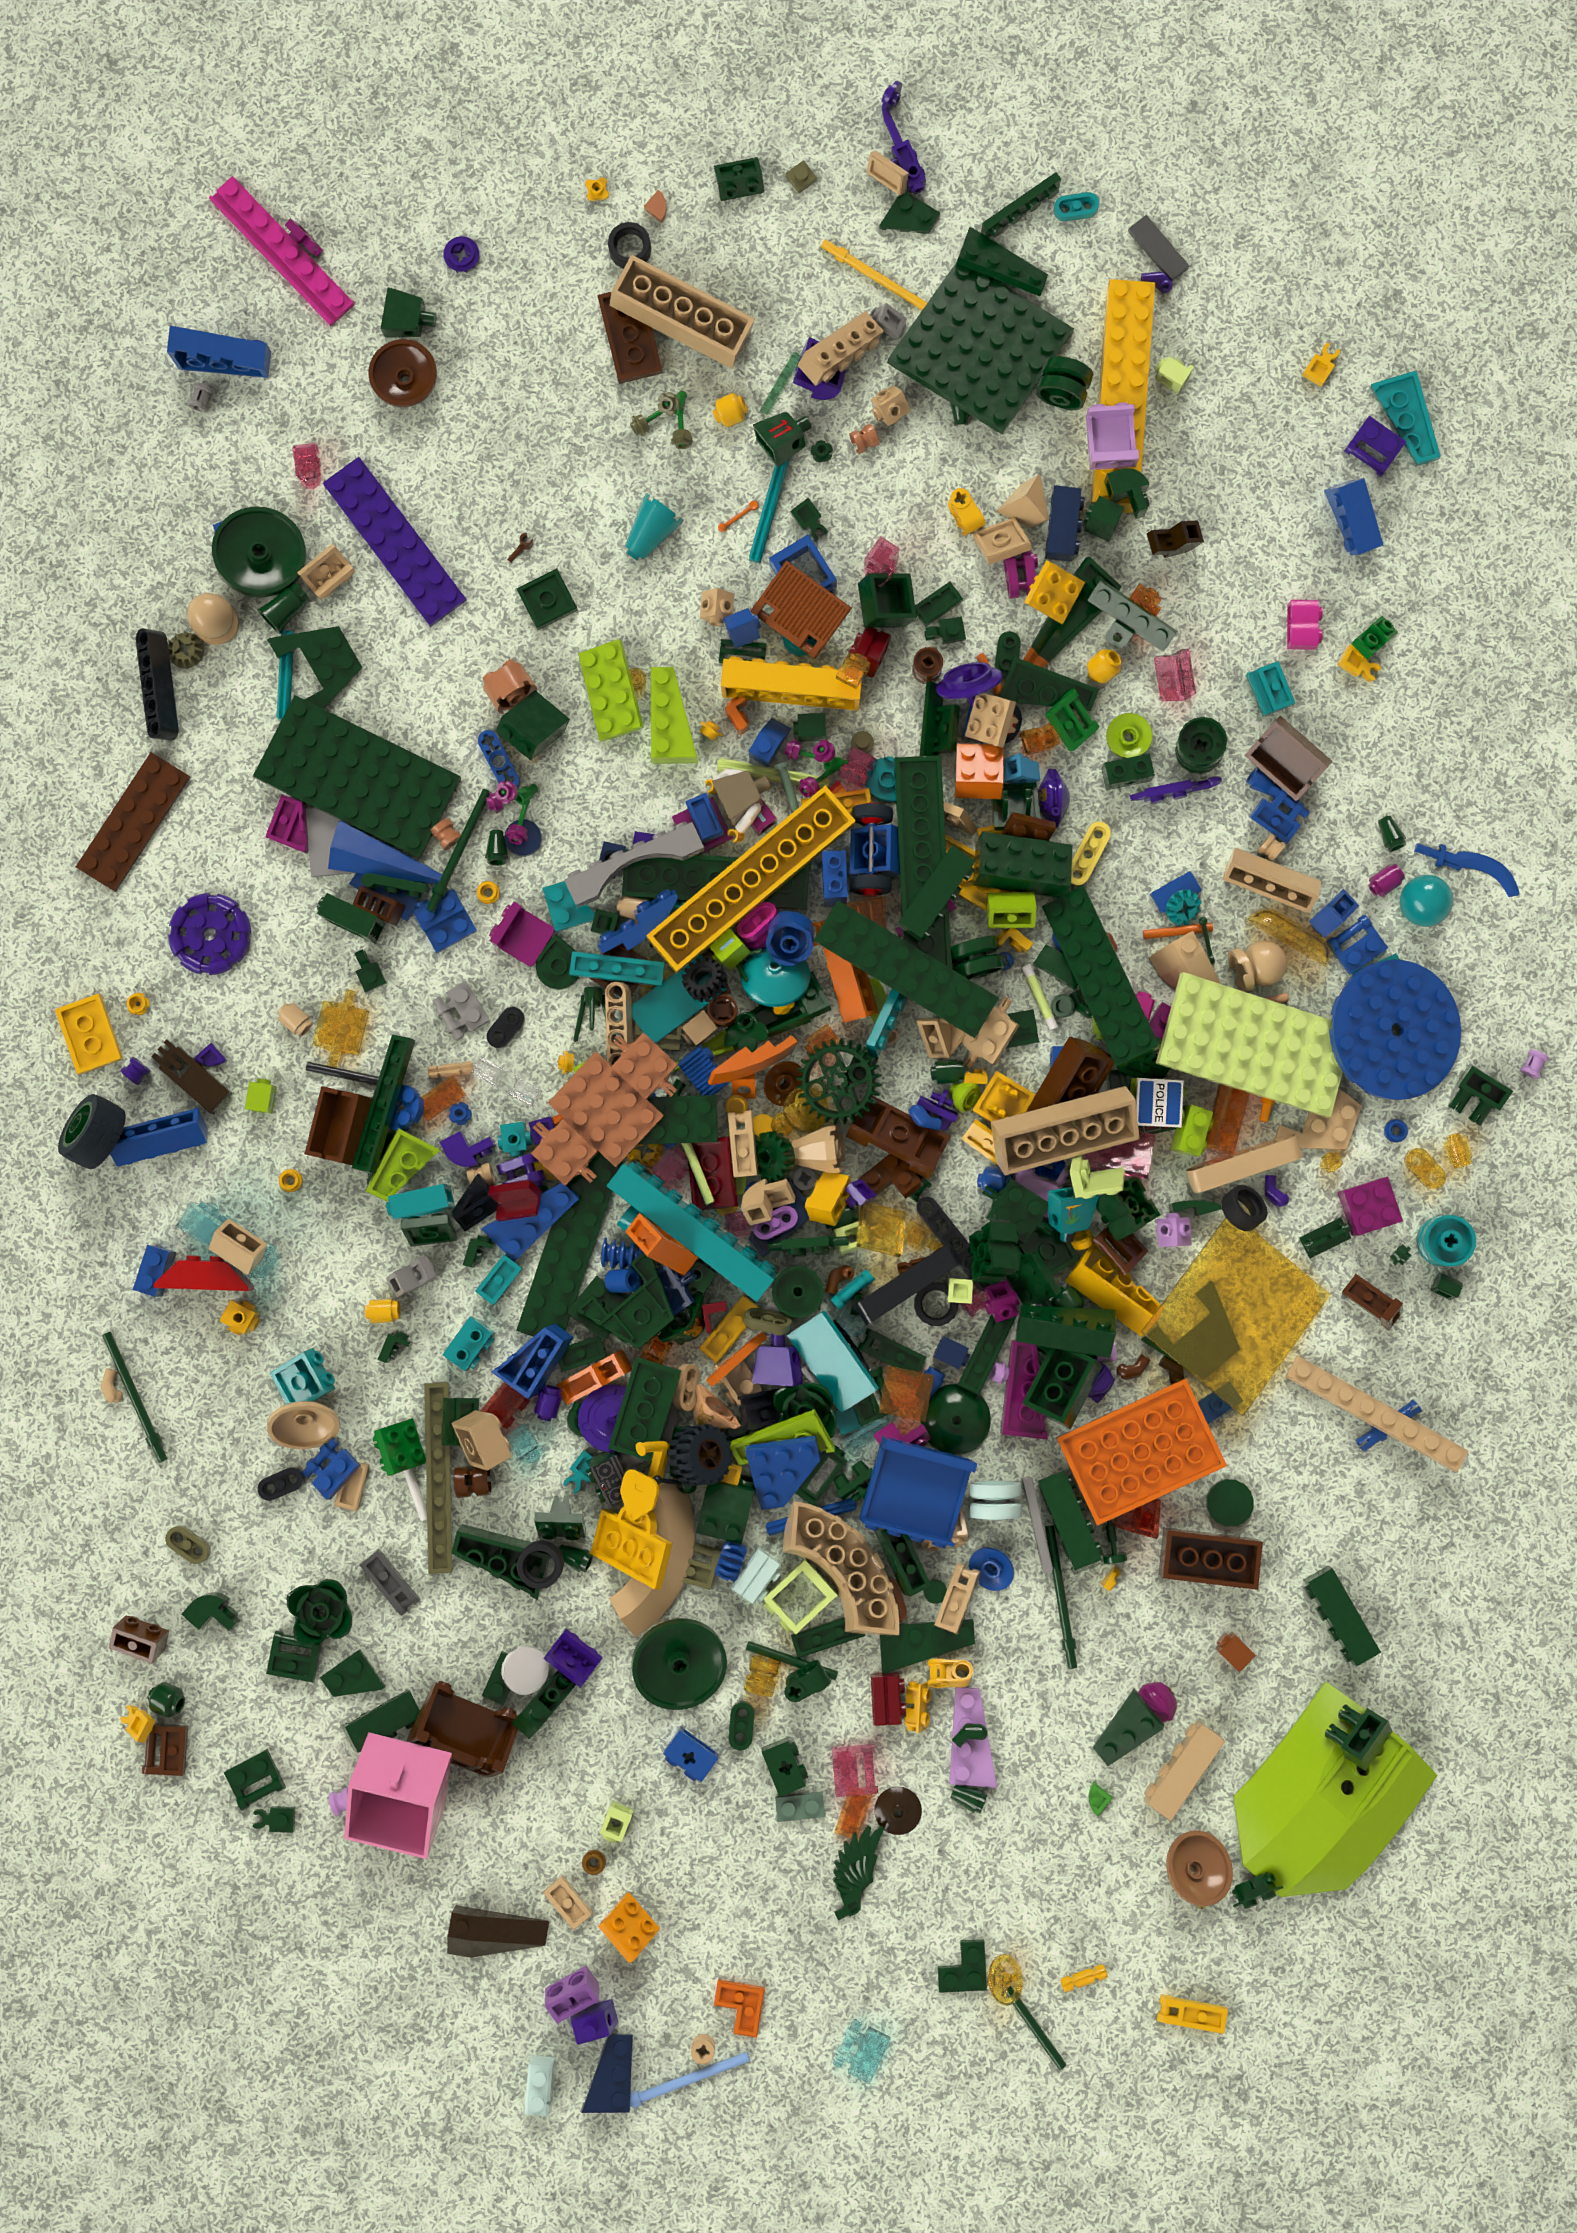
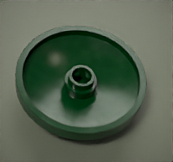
M247 507L230 514L218 526L212 541V557L218 574L232 589L247 596L270 597L282 593L299 579L300 575L297 572L305 566L306 548L299 528L286 515L267 507Z
M671 1619L654 1626L639 1640L632 1655V1675L636 1688L651 1704L668 1710H683L705 1702L718 1690L726 1674L727 1656L721 1639L706 1624L692 1619Z

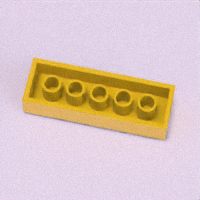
M732 656L729 659H723L721 692L722 698L733 699L745 696L747 700L859 711L862 672H858L855 668L835 670V667L828 665L815 668L807 663H799L798 666L789 665L785 661H776L775 664L766 663L763 659L743 661L740 657Z

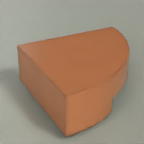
M657 190L644 205V210L662 223L666 216V200L661 191Z

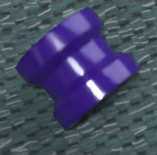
M133 1056L130 1059L129 1065L120 1070L124 1076L138 1086L142 1082V1077L151 1072L148 1067Z

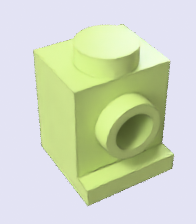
M1169 356L1167 359L1162 358L1155 369L1158 371L1156 380L1179 393L1190 377L1194 366L1190 365L1187 368L1179 359H1173Z
M861 1221L837 1228L833 1232L834 1237L854 1235L857 1238L856 1242H849V1246H837L841 1256L867 1247L868 1240L871 1239L867 1226L863 1227Z
M612 1801L600 1830V1834L604 1835L603 1838L613 1843L617 1841L622 1842L634 1810ZM617 1819L621 1821V1824L614 1826L612 1820Z

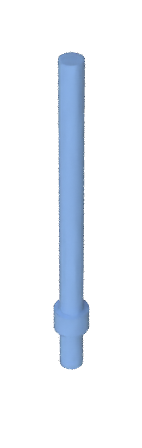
M744 2052L645 2091L639 2092L637 2090L630 2093V2107L634 2109L643 2105L642 2102L750 2062L748 2053Z

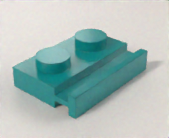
M1279 661L1252 672H1247V680L1263 717L1293 706L1296 703Z

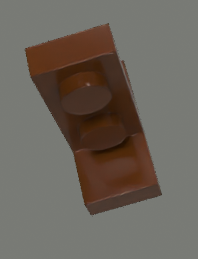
M1357 1274L1354 1275L1342 1291L1344 1296L1380 1320L1381 1325L1388 1330L1392 1328L1403 1313V1303L1397 1298L1391 1299Z

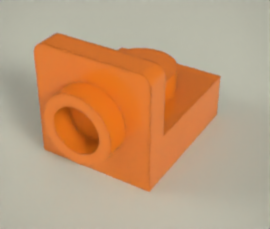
M745 696L731 699L727 703V707H725L726 715L740 736L748 731L747 724L749 720L743 711H738L747 705Z

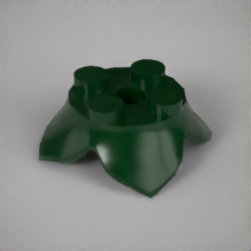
M813 1382L797 1386H785L775 1392L774 1406L781 1414L778 1423L804 1414L803 1407H808L811 1410L815 1409L830 1438L834 1437L837 1420L833 1410V1397L825 1386Z
M325 1579L316 1585L299 1586L287 1594V1608L295 1616L296 1621L293 1626V1632L299 1646H314L329 1637L340 1639L351 1631L352 1613L348 1607L346 1590L340 1582ZM324 1606L327 1614L320 1616V1611L317 1607Z

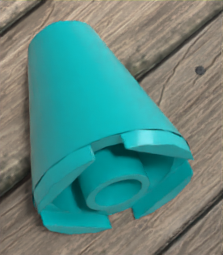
M647 493L643 497L625 547L628 548L626 553L635 560H638L639 557L644 560L684 521L681 517L678 521L673 517L676 516V513L655 498L652 502L648 500L650 495Z

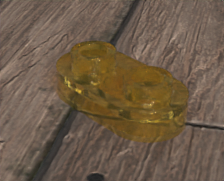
M1415 1148L1406 1153L1404 1158L1406 1167L1426 1188L1437 1189L1445 1184V1171L1426 1150ZM1414 1156H1418L1420 1158V1163L1418 1165L1413 1163ZM1430 1173H1433L1436 1176V1180L1434 1182H1431L1429 1180Z

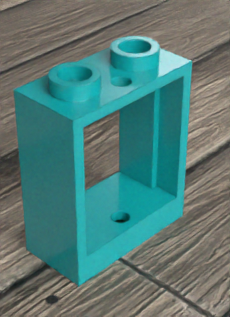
M439 1184L388 1196L389 1202H386L388 1215L392 1216L394 1220H406L412 1216L419 1217L450 1210L455 1207L451 1186L447 1184Z

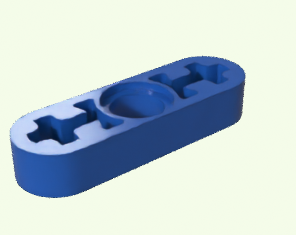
M491 730L481 732L478 736V744L498 783L501 781L506 782L503 773L499 776L497 773L507 770L510 778L515 777L513 784L518 789L520 779L497 734ZM486 736H489L490 739L495 738L492 741L495 751L489 756L487 755V753L491 752L487 744L483 745ZM496 756H503L505 758V764L502 767L498 768L493 765V759Z

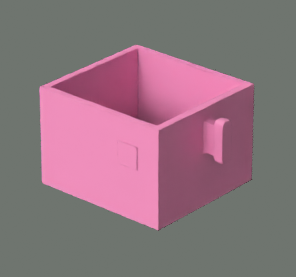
M368 1732L348 1784L344 1839L427 1859L445 1808L452 1753Z

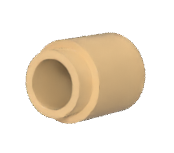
M631 896L620 897L617 911H620V916L637 920L634 911L637 909L636 906L647 899Z
M286 1003L278 1011V1020L294 1035L298 1034L302 1037L313 1025L310 1017L294 1003Z

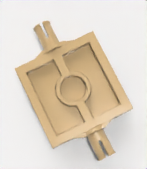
M1004 996L998 1008L993 1007L975 1038L968 1034L963 1038L961 1043L970 1051V1054L963 1063L964 1065L972 1069L978 1057L984 1058L991 1064L996 1065L1020 1026L1011 1020L1006 1013L1013 1002L1011 999Z

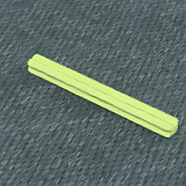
M725 758L718 759V771L722 772L725 769L748 771L751 777L760 779L766 776L770 781L782 783L779 772L773 767ZM788 770L792 785L800 786V780L808 776L814 779L819 777ZM825 778L819 783L820 789L825 785L829 788V778Z

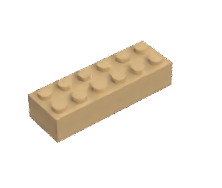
M632 254L611 292V307L731 369L752 331L755 318Z
M1126 1086L991 1122L995 1158L1004 1175L1139 1139L1136 1099Z

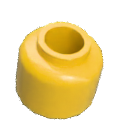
M730 393L717 399L715 402L716 409L713 410L717 423L722 422L728 428L743 422L746 418V413H748L743 397L735 393Z
M1099 650L1087 662L1088 676L1094 682L1108 683L1121 671L1120 656L1114 650Z

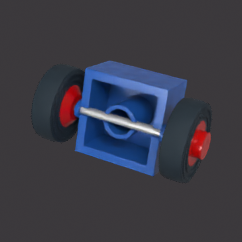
M873 802L852 807L851 816L855 819V823L867 825V827L851 829L850 875L854 877L850 878V891L865 897L888 894L892 889V882L888 877L900 876L897 826L889 824L893 821V808Z

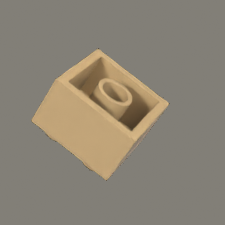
M475 1410L451 1423L470 1466L489 1470L512 1457L509 1451L511 1449L510 1443L502 1435L500 1430L501 1423L494 1414Z

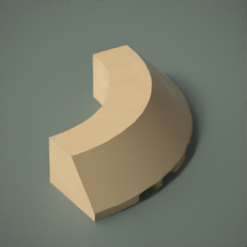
M664 1483L661 1485L657 1503L653 1509L657 1521L656 1534L673 1543L662 1588L653 1589L631 1577L620 1591L609 1598L620 1620L635 1637L649 1629L671 1607L685 1583L682 1580L684 1577L687 1578L686 1570L691 1566V1564H688V1560L692 1559L694 1554L695 1518L692 1511V1502L689 1494L680 1492L676 1485Z
M793 1501L784 1530L783 1552L791 1553L810 1561L830 1579L842 1602L845 1616V1632L871 1635H899V1612L892 1590L894 1587L892 1582L889 1581L881 1558L866 1542L864 1536L855 1528L842 1521L837 1515L834 1516L822 1508L811 1504Z

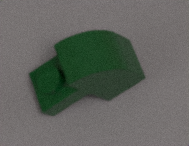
M1130 468L1107 473L1104 484L1109 499L1117 502L1129 498L1135 519L1145 517L1149 507V499L1146 492L1150 484L1147 478L1141 472Z
M211 1592L198 1597L181 1614L198 1630L205 1627L213 1617L228 1631L234 1629L241 1621L237 1618L238 1613L232 1607L224 1606L229 1597L218 1592Z

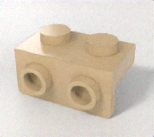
M332 543L297 573L321 600L324 597L330 596L341 583L347 582L355 570Z

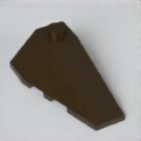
M455 1905L451 1913L447 1936V1954L473 1958L545 1946L549 1921Z

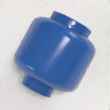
M987 1166L983 1174H978L977 1186L991 1194V1192L984 1188L986 1185L998 1192L1005 1187L1010 1178L1013 1179L1012 1174L1004 1175L1000 1167Z

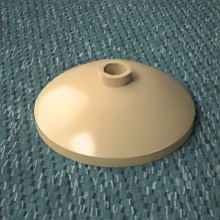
M298 1401L286 1404L274 1411L267 1421L269 1437L277 1444L292 1449L320 1447L324 1443H328L332 1437L335 1438L340 1428L339 1418L332 1409L312 1401Z

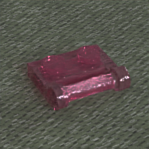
M874 1744L832 1748L836 1797L879 1794L878 1786L875 1785ZM856 1753H863L866 1787L859 1788Z

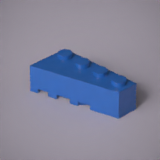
M170 325L167 353L179 370L268 378L271 350L267 343L261 340H246Z

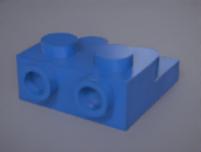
M448 889L445 897L441 898L435 913L426 910L429 903L428 899L415 905L417 909L413 910L416 919L426 933L436 953L477 932L454 889L450 891Z

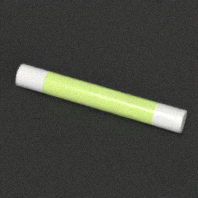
M1031 965L1023 966L1022 970L1049 1030L1058 1028Z

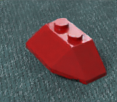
M186 1255V1260H178L154 1283V1288L254 1290V1285L238 1268L224 1261L220 1256H210V1260H201L199 1255Z

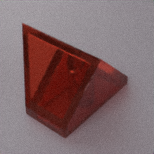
M1155 1499L1116 1517L1112 1524H1115L1117 1528L1157 1539L1159 1536L1161 1500Z

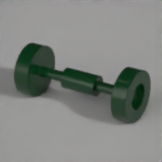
M1109 1520L1105 1528L1107 1540L1111 1544L1112 1554L1103 1555L1104 1564L1127 1561L1126 1552L1117 1553L1115 1524H1112V1520Z

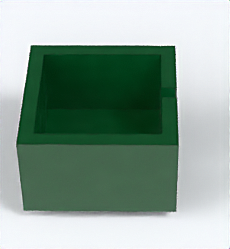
M869 573L858 582L864 628L906 627L917 618L910 573H892L889 576L888 573Z

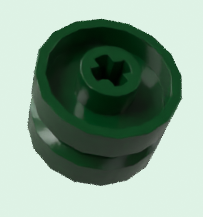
M1064 356L1048 358L1043 369V377L1040 379L1036 391L1037 396L1044 403L1065 410L1073 411L1083 408L1088 394L1086 390L1090 388L1094 375L1092 369L1073 358Z
M996 935L979 937L952 946L951 961L960 963L953 970L967 979L973 980L1004 969L1005 965L1001 955H989L999 948Z
M793 1266L786 1268L778 1274L773 1283L772 1296L774 1303L781 1312L790 1317L801 1318L809 1316L818 1309L823 1300L824 1289L822 1281L814 1271L807 1267ZM796 1287L802 1289L801 1296L794 1295L793 1290Z

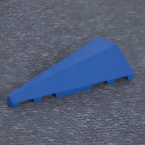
M338 821L330 846L328 869L360 874L372 873L431 884L439 882L442 874L431 869L430 866L422 864L394 847L366 835L365 832L347 825L344 821Z

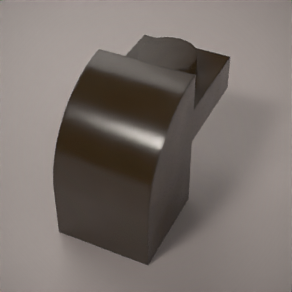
M1198 520L1180 521L1170 529L1151 530L1147 533L1152 555H1163L1164 558L1189 552L1204 543Z

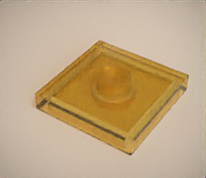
M874 1203L860 1206L856 1247L895 1257L902 1256L906 1212Z

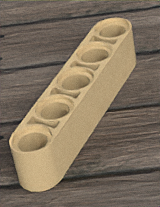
M625 982L610 983L605 990L607 1062L611 1065L616 1062L617 1057L621 1056L623 1052L613 1043L616 1034L621 1033L628 1044L633 1043L631 989ZM617 986L621 987L623 991L619 999L614 995V989ZM618 1009L623 1013L621 1022L616 1021L614 1016Z
M1287 1134L1192 1166L1186 1170L1193 1193H1200L1299 1160L1303 1155L1296 1134Z

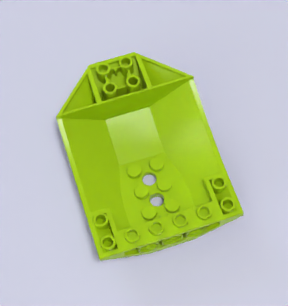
M1327 1682L1322 1684L1300 1717L1268 1758L1241 1789L1233 1795L1242 1865L1256 1877L1265 1872L1273 1873L1276 1879L1274 1882L1275 1886H1283V1889L1275 1892L1279 1897L1346 1890L1384 1850L1438 1776L1416 1751L1393 1731L1367 1768L1366 1773L1360 1775L1357 1772V1765L1344 1757L1341 1746L1326 1738L1325 1732L1327 1729L1331 1731L1329 1725L1333 1723L1336 1727L1350 1734L1354 1726L1338 1718L1340 1709L1345 1711L1342 1708L1345 1704L1362 1715L1366 1709ZM1345 1780H1349L1353 1784V1791L1348 1795L1344 1794L1341 1790V1785Z

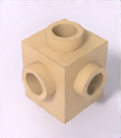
M894 385L879 391L877 396L871 399L874 407L872 409L874 417L877 421L881 420L888 426L897 423L901 417L911 412L904 393Z
M720 588L702 591L700 619L708 621L712 626H722L724 623L723 618L733 614L734 594Z

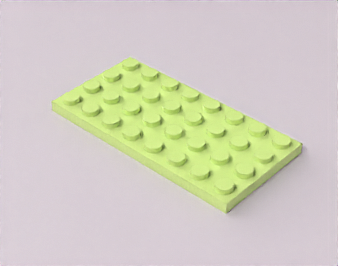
M1185 972L1180 973L1156 1064L1324 1117H1331L1343 1073L1331 1047L1329 1029H1332V1020Z

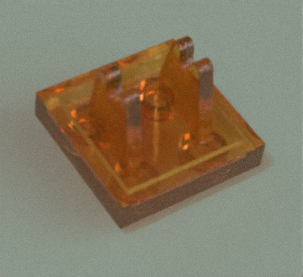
M887 1366L879 1413L925 1422L934 1375Z

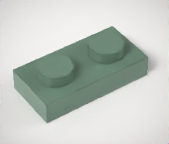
M822 1791L784 1795L781 1797L775 1796L778 1822L825 1817Z

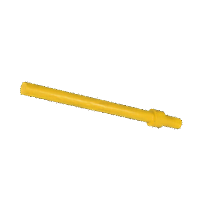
M826 239L823 241L821 248L834 255L835 259L842 264L844 262L920 310H923L926 306V301L850 255V251L841 246L839 248Z

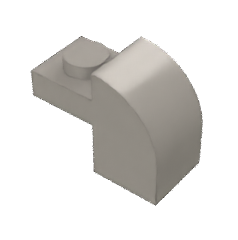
M425 1255L410 1265L394 1271L386 1279L395 1298H399L435 1280V1268Z

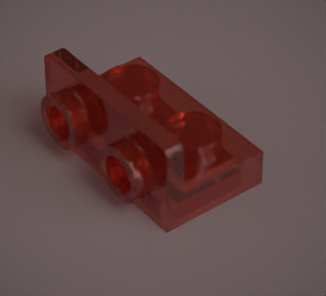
M504 1382L480 1411L497 1416L501 1423L500 1430L503 1427L507 1430L516 1420L513 1415L518 1409L522 1412L531 1400Z

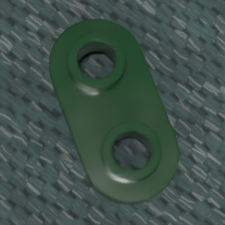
M1011 631L1002 633L997 643L994 668L1001 671L1003 678H1005L1008 668L1003 667L1002 663H1011L1012 658H1019L1020 637ZM1010 639L1014 644L1009 646L1005 641Z
M747 1701L736 1702L732 1706L730 1714L729 1743L732 1748L739 1751L747 1749L751 1745L753 1737L754 1708ZM740 1709L747 1711L745 1717L739 1716L738 1711ZM738 1733L745 1735L743 1741L737 1740L736 1735Z

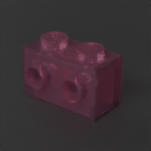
M880 536L864 559L865 576L869 573H888V576L896 573L895 567L898 563L900 549Z

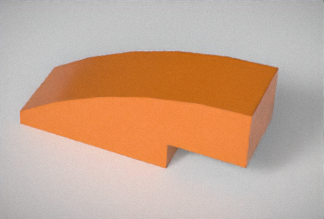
M621 1349L561 1381L556 1386L562 1389L561 1395L566 1405L632 1371V1367Z

